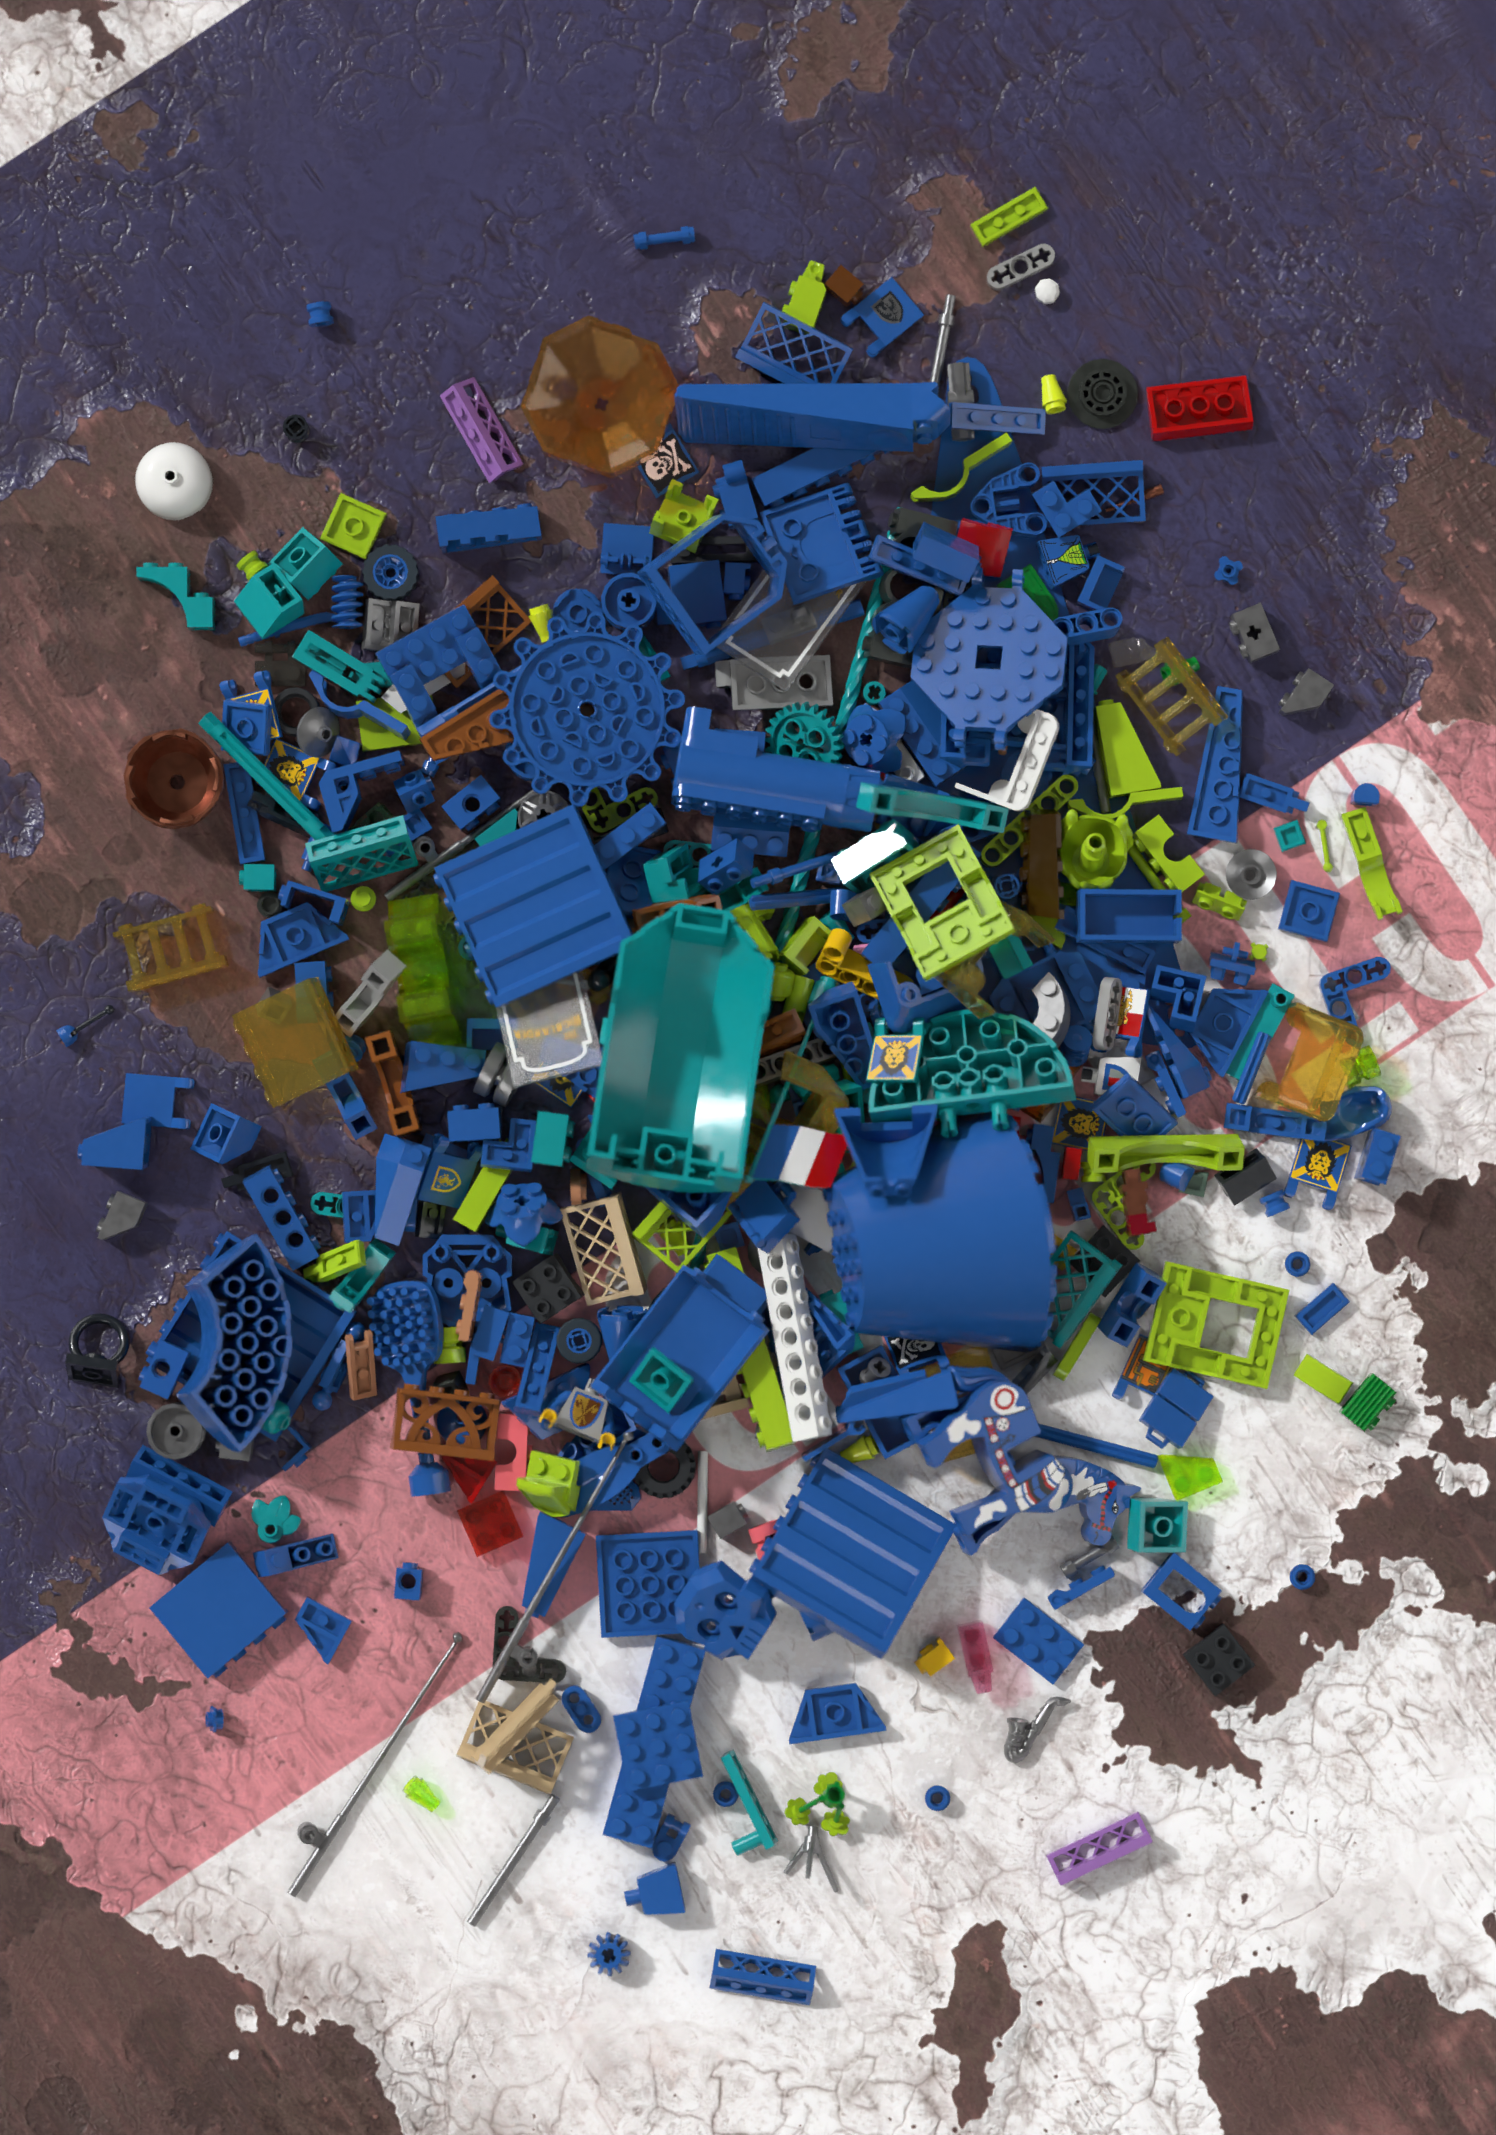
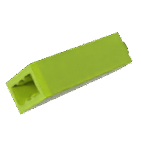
M1113 699L1098 702L1099 706H1096L1093 712L1108 797L1115 798L1127 796L1133 792L1160 789L1161 783L1121 702L1114 703Z
M483 1167L453 1220L478 1232L512 1170Z

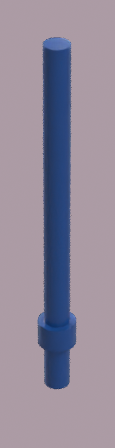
M842 849L782 869L777 867L768 870L767 874L750 879V884L753 889L769 883L774 885L782 882L784 878L832 863L831 859L836 857Z

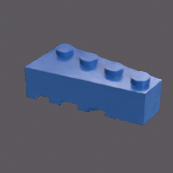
M531 503L517 505V508L513 509L497 507L493 508L492 511L482 512L481 510H476L464 514L435 516L439 546L442 554L542 540L537 506L532 507Z

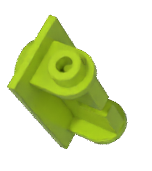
M1206 881L1205 883H1199L1191 903L1198 905L1201 909L1217 912L1227 919L1239 921L1245 910L1247 900L1226 890L1223 898L1219 896L1222 888Z

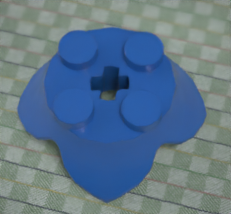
M867 704L857 706L851 713L846 730L842 733L844 737L841 738L850 761L857 767H868L883 773L900 770L902 753L897 747V741L904 735L906 715L894 709L874 711Z
M536 1182L516 1185L506 1184L502 1186L497 1201L489 1209L485 1223L491 1227L503 1225L509 1239L525 1247L540 1233L543 1222L549 1225L555 1224L563 1219V1215L558 1205L546 1196L541 1184Z

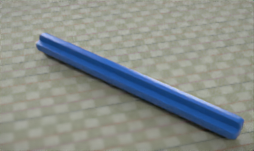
M1038 1423L1041 1433L1035 1435V1437L1155 1468L1157 1465L1158 1456L1155 1454Z

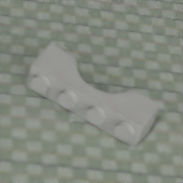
M387 949L370 965L361 978L363 981L361 985L341 1006L331 1021L346 1035L351 1037L368 1021L404 971L406 965Z

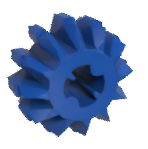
M606 1932L605 1941L601 1935H597L596 1939L599 1945L594 1942L589 1944V1947L595 1951L588 1952L587 1957L596 1958L590 1963V1966L593 1968L599 1964L598 1974L601 1975L604 1968L608 1969V1976H612V1968H615L620 1974L622 1968L619 1963L628 1966L629 1961L623 1957L630 1956L631 1951L622 1950L628 1945V1942L625 1940L619 1944L620 1934H616L614 1940H611V1933ZM613 1949V1955L616 1957L614 1959L610 1957V1960L605 1959L603 1950Z

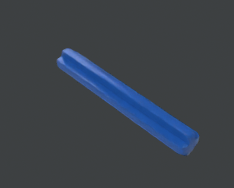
M842 888L752 895L749 899L751 910L830 903V892Z

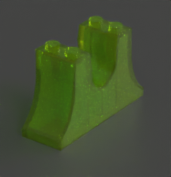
M438 893L388 901V920L384 921L387 945L390 952L406 965V968L397 979L399 993L396 995L400 1023L404 1024L409 1041L447 1046L463 1043Z

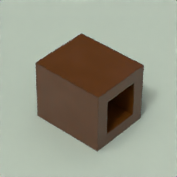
M842 265L824 283L826 291L845 307H848L851 303L855 305L864 295L862 292L864 284Z

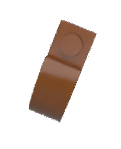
M719 895L691 896L689 899L658 902L651 906L632 910L636 933L655 918L661 917L670 911V908L678 903L722 910Z

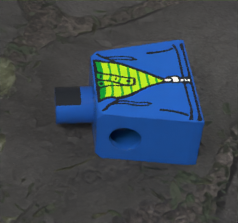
M1079 535L1044 539L1036 544L1051 590L1086 573L1090 569L1088 560L1098 555L1100 556L1097 543L1092 542L1082 545Z

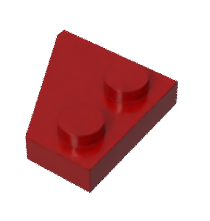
M446 1455L441 1456L470 1503L474 1502L498 1462L495 1459L494 1461Z

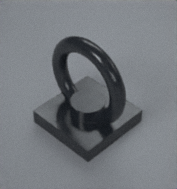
M99 1313L86 1316L76 1323L69 1336L68 1345L70 1353H67L65 1361L68 1380L119 1388L120 1372L118 1364L122 1362L129 1350L130 1338L128 1331L120 1320L111 1315ZM94 1324H106L115 1329L120 1343L117 1352L111 1358L107 1359L102 1355L87 1353L85 1355L81 1353L79 1337L87 1327Z

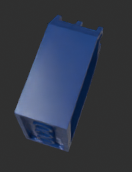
M725 514L715 515L637 572L695 655L707 654L782 598L788 562L781 552L776 553L772 548L777 544V541L772 535H763L765 529L758 520ZM721 522L732 524L742 540L770 577L765 598L706 640L657 569Z

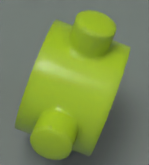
M1253 942L1251 944L1250 960L1256 959L1265 962L1267 960L1265 956L1267 954L1266 949L1269 948L1268 945H1256Z

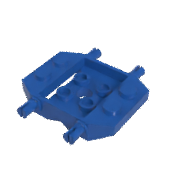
M1047 937L1045 940L1040 941L1047 954L1045 955L1046 958L1008 979L1003 978L997 964L994 963L1001 975V980L988 998L996 1013L1008 1016L1012 1014L1029 1022L1013 989L1016 987L1034 1023L1038 1017L1039 1004L1032 989L1050 972L1064 990L1069 1001V1027L1080 1025L1090 1030L1093 1035L1092 1019L1096 1015L1099 990L1080 952L1057 951L1050 937ZM1057 966L1080 1010L1078 1013H1076L1055 970Z

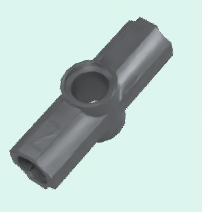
M969 363L948 364V407L951 402L974 404V395L970 384ZM951 429L953 441L974 440V430Z

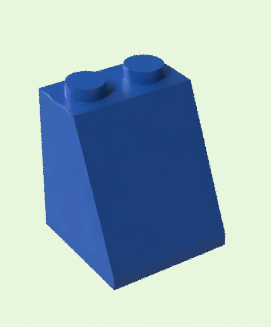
M146 1116L83 1139V1143L78 1145L77 1154L78 1159H81V1165L138 1170L149 1167L152 1117Z

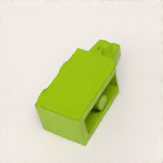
M810 260L803 275H799L797 282L792 281L788 295L792 296L789 305L784 304L782 311L814 328L826 296V288L822 283L824 265ZM792 323L783 326L784 328L799 332L798 327ZM803 329L804 335L809 333Z

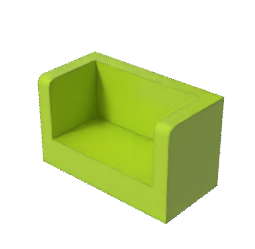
M815 916L806 918L779 952L780 960L787 964L797 975H806L809 972L807 966L824 946L831 930Z

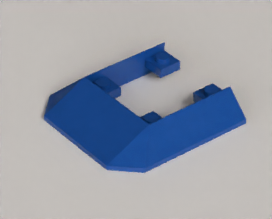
M1090 642L1068 646L1064 687L1056 695L1053 694L1048 698L1064 700L1063 744H1053L1043 769L1045 771L1063 772L1062 775L1092 768L1095 647ZM980 648L977 652L976 668L981 665H988L992 669H1000L1002 649ZM941 712L940 759L960 768L963 765L988 767L990 764V739L966 738L965 748H955V741H953L955 728Z

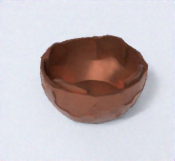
M179 728L145 736L131 749L127 756L124 772L125 796L132 809L136 810L155 826L166 829H179L195 825L211 813L216 802L221 797L224 786L222 763L217 753L203 738L194 732ZM175 776H182L185 780L184 787L179 790L173 789L171 786V780Z

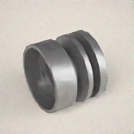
M549 790L544 794L534 792L528 795L520 805L518 811L519 826L522 828L537 821L543 811L550 815L568 807V804L555 792Z

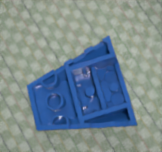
M805 1287L808 1293V1306L813 1319L812 1327L818 1346L817 1355L823 1379L854 1349L856 1334ZM767 1306L760 1316L765 1319L763 1324L770 1330L767 1333L770 1341L768 1346L770 1352L775 1354L778 1362L771 1318ZM777 1366L776 1368L778 1370L779 1376L781 1377L779 1366Z

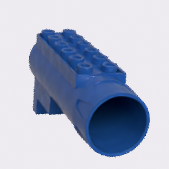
M700 707L686 708L671 804L676 806V810L682 812H690L691 809L699 810L701 814L707 816H715L716 813L724 814L726 818L731 820H740L741 817L748 818L756 824H766V821L773 822L781 828L798 826L806 832L821 830L822 825L838 829L847 828L871 832L874 813L857 808L856 805L861 782L879 785L880 771L851 766V764H836L757 751L759 737L711 730L709 726L712 709Z

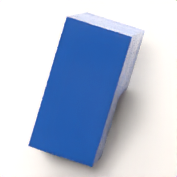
M1080 1187L1066 1191L1073 1221L1091 1218L1083 1188Z

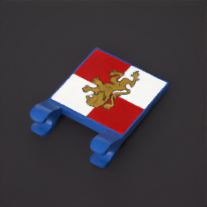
M1122 986L1116 1037L1129 1038L1130 1040L1125 1050L1126 1055L1140 1058L1143 1053L1142 1036L1150 990ZM1092 1043V1045H1091V1050L1097 1051V1052H1100V1053H1105V1052H1106V1051H1104V1050H1096V1049L1094 1048V1046H1093V1043Z

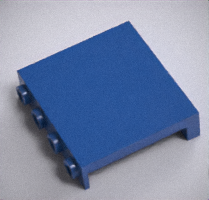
M231 1541L227 1542L149 1607L207 1679L212 1675L215 1678L220 1676L228 1669L225 1666L232 1658L235 1662L247 1653L244 1649L251 1642L256 1646L267 1636L264 1631L270 1626L276 1629L287 1620L284 1615L288 1610L280 1605L238 1554L237 1548Z

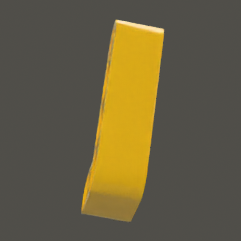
M841 928L833 929L816 962L817 970L843 984L853 982L858 991L878 999L867 966L870 962L859 953L848 949L852 941V936L849 932ZM894 970L898 984L903 982L914 983L907 975Z

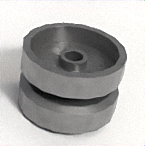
M496 1042L482 1068L473 1092L486 1097L491 1093L493 1087L497 1085L493 1100L495 1103L506 1107L513 1093H516L525 1074V1069L522 1068L521 1061L514 1062L513 1056L509 1063L506 1064L510 1052L509 1047ZM517 1052V1058L524 1057L525 1065L527 1066L529 1057Z
M176 1402L161 1406L152 1414L148 1421L146 1434L150 1446L156 1453L164 1458L180 1459L192 1455L201 1447L205 1440L206 1429L183 1403ZM173 1426L179 1427V1435L174 1436L172 1434L174 1432Z

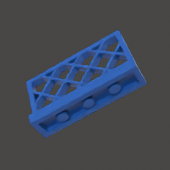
M763 302L735 358L784 384H823L819 382L816 372L829 368L832 375L830 384H836L853 348ZM766 310L775 314L778 322L777 325L765 328L762 317ZM781 318L787 320V322L782 323ZM792 323L798 327L800 336L787 340L783 326ZM760 324L761 330L756 331L758 325ZM779 327L783 342L770 345L766 331ZM803 329L809 333L804 335ZM763 333L767 347L756 349L749 345L753 335ZM815 335L820 338L823 348L810 352L805 338ZM802 339L806 353L793 357L789 343ZM825 341L828 342V343H830V344H832V345L826 346ZM785 344L789 359L779 361L775 359L772 348ZM838 347L846 352L842 361L832 364L828 349ZM768 350L769 355L766 354V353H764V352H762V351ZM824 351L828 365L815 369L811 355ZM807 356L811 371L802 373L797 370L794 360ZM791 362V366H792V367H790L789 365H787V364H785V363ZM839 365V367H838V369H837V371H836V373H835L833 367ZM813 373L814 379L807 375Z
M1143 460L1041 467L1042 487L1047 482L1058 481L1065 487L1061 493L1062 495L1069 490L1076 496L1077 494L1070 487L1076 480L1083 479L1091 486L1089 488L1090 491L1095 489L1104 497L1099 503V507L1107 500L1117 509L1111 518H1103L1098 513L1096 515L1100 519H1088L1080 525L1146 521ZM1127 476H1138V487L1132 494L1120 485ZM1112 477H1122V478H1121V480H1120L1119 482H1117V481H1116L1114 478H1112ZM1098 478L1093 484L1088 480ZM1102 478H1109L1116 484L1107 495L1095 487ZM1065 480H1072L1068 486L1063 482ZM1118 487L1129 496L1120 508L1109 499ZM1138 491H1139V501L1134 497V495H1135ZM1133 499L1140 506V516L1129 517L1122 509ZM1119 512L1125 516L1115 518Z

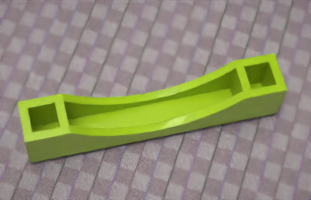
M1238 1134L1089 1136L1087 1161L1093 1173L1120 1172L1137 1165L1163 1162L1192 1164L1217 1171L1242 1170L1245 1147Z

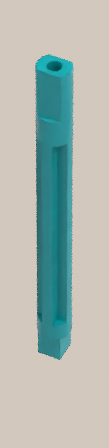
M212 712L204 715L198 724L314 840L334 835Z

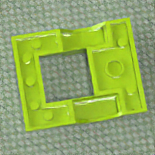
M959 824L869 874L909 947L911 955L925 981L1016 932ZM949 861L969 899L925 923L905 885Z
M1165 1261L1162 1279L1167 1284L1156 1301L1143 1361L1267 1389L1290 1290ZM1210 1298L1257 1308L1247 1358L1200 1348Z

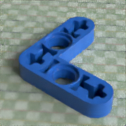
M1375 957L1328 973L1320 979L1319 989L1335 1036L1339 1042L1350 1044L1356 1041L1359 1036V1028L1346 991L1386 978L1391 970L1387 959ZM1377 961L1380 965L1384 964L1385 969L1382 970V975L1379 976L1378 972L1369 974L1371 980H1367V974L1362 967L1363 965H1367L1368 970L1374 968ZM1356 969L1360 971L1362 979L1358 984H1353L1348 980L1350 970ZM1343 973V981L1347 988H1343L1342 983L1336 985L1333 992H1331L1330 988L1325 989L1324 984L1328 982L1327 978L1335 981L1341 979L1338 974ZM1337 1001L1343 1002L1346 1006V1012L1342 1016L1335 1015L1332 1011V1006ZM1348 1016L1351 1021H1346L1347 1028L1354 1030L1349 1040L1346 1036H1341L1340 1032L1344 1031L1343 1024H1336V1020H1342Z

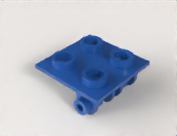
M604 523L600 573L617 575L621 573L637 574L640 569L652 561L654 536L649 533L651 526Z

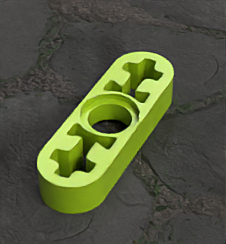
M1092 1312L1088 1314L1053 1373L1055 1377L1063 1382L1065 1381L1099 1325L1100 1317Z

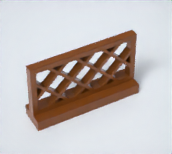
M493 575L455 607L457 608L465 604L470 616L476 610L486 611L485 626L476 625V627L485 629L484 639L487 644L488 629L503 630L502 641L498 645L488 644L489 647H494L491 650L493 655L531 623L529 617L501 587ZM497 591L504 598V609L490 608V597ZM486 602V608H479ZM508 603L514 610L507 609ZM489 611L504 612L503 627L489 626ZM507 612L517 613L524 622L517 628L506 627ZM506 630L512 631V632L506 637ZM465 662V674L460 679L456 680L450 671L444 675L455 688H458L472 673L470 670L468 671V666Z

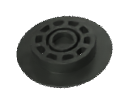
M1096 359L1083 364L1075 371L1068 385L1067 396L1072 412L1081 422L1093 428L1107 429L1120 425L1129 418L1137 403L1138 389L1133 375L1122 364L1109 359ZM1086 382L1091 383L1089 387L1085 386ZM1118 389H1122V394L1118 393ZM1083 392H1088V397L1084 398ZM1117 398L1121 400L1119 405L1115 403ZM1089 401L1093 404L1092 408L1087 404ZM1107 407H1113V410L1107 411ZM1096 408H1102L1103 412L1096 411Z

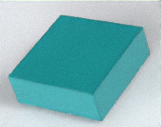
M1298 820L1273 828L1281 852L1306 844Z

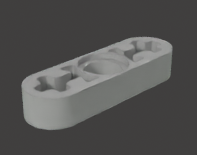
M1040 244L992 267L988 271L986 278L988 286L996 291L1003 290L1050 267L1055 258L1053 248L1047 244ZM1041 250L1043 253L1050 254L1047 262H1044L1042 259L1036 261L1034 264L1036 268L1034 269L1032 268L1031 260L1027 257L1031 255L1033 260L1039 256V251ZM1015 262H1026L1028 270L1024 274L1016 273L1013 268ZM1009 266V272L1014 277L1013 279H1010V275L1003 277L1002 284L992 281L995 272L998 275H1002L1007 272L1005 267Z
M1105 977L1100 984L1092 1043L1096 1050L1110 1051L1115 1043L1123 988L1119 978Z

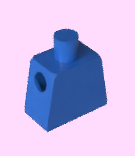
M676 1862L638 1876V1889L624 1891L627 1907L642 1904L644 1915L681 1914L686 1912Z

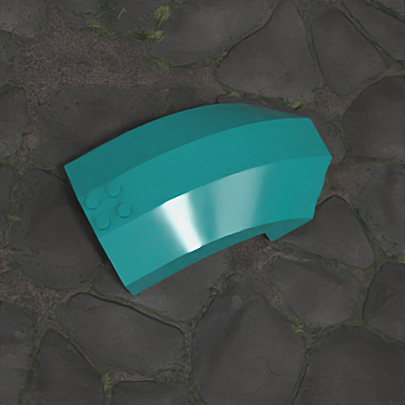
M678 903L670 908V911L661 917L655 918L643 926L640 931L621 941L598 1076L585 1165L586 1169L633 1185L678 1192H738L743 1176L763 1029L769 1010L774 965L768 958L764 957L758 949V945L746 930H742L730 911Z

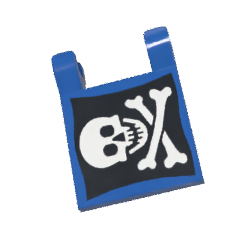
M665 414L660 415L656 419L664 435L644 447L638 449L630 435L622 439L624 447L656 498L667 492L672 479L683 483L699 473Z
M884 1337L899 1375L909 1373V1371L938 1362L941 1372L947 1371V1367L950 1366L941 1343Z

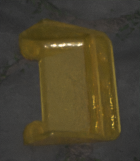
M1294 1002L1290 1004L1287 1010L1286 1020L1291 1027L1301 1032L1281 1084L1272 1081L1263 1082L1258 1086L1253 1098L1318 1121H1327L1336 1112L1363 1043V1032L1356 1025Z

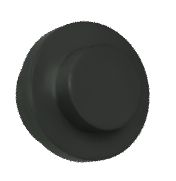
M272 892L264 893L257 902L260 914L268 918L280 914L283 906L280 905L281 901L278 899V895Z

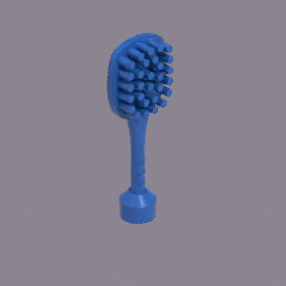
M411 1280L385 1285L379 1288L373 1297L367 1299V1304L372 1305V1310L368 1311V1317L372 1318L373 1323L370 1324L369 1328L371 1331H374L373 1343H377L378 1347L375 1348L374 1354L382 1356L383 1365H387L399 1372L404 1383L420 1385L419 1390L426 1391L427 1371L439 1359L443 1348V1321L437 1295L431 1285L422 1281ZM412 1397L410 1398L412 1416L417 1418L420 1414L414 1412L412 1405L415 1408H419L422 1403L420 1399ZM422 1426L420 1430L426 1431L422 1437L424 1440H429L431 1438L430 1430ZM418 1452L419 1464L415 1466L408 1476L411 1497L451 1491L449 1471L438 1462H434L433 1454Z

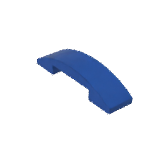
M1227 1103L1224 1128L1325 1142L1328 1116Z

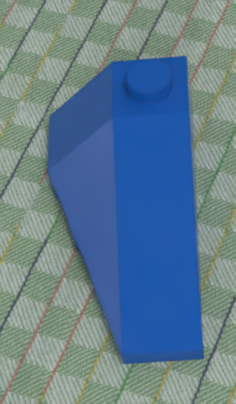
M384 1134L376 1157V1239L397 1246L400 1245L432 1148Z

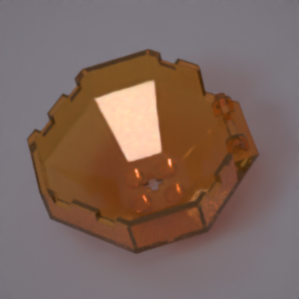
M588 315L543 338L520 407L545 457L613 479L658 456L675 406L674 394L679 385L658 343L632 335L629 328L614 323H606ZM598 398H601L603 401L608 400L609 404L606 405V411L596 410L595 405L598 404Z

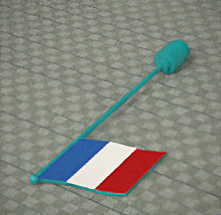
M821 976L815 982L807 1005L828 989L839 986V983L833 978ZM812 1019L748 1176H744V1180L747 1183H752L754 1179L773 1180L806 1188H831L848 1146L843 1134H832L802 1126L774 1125L814 1028Z

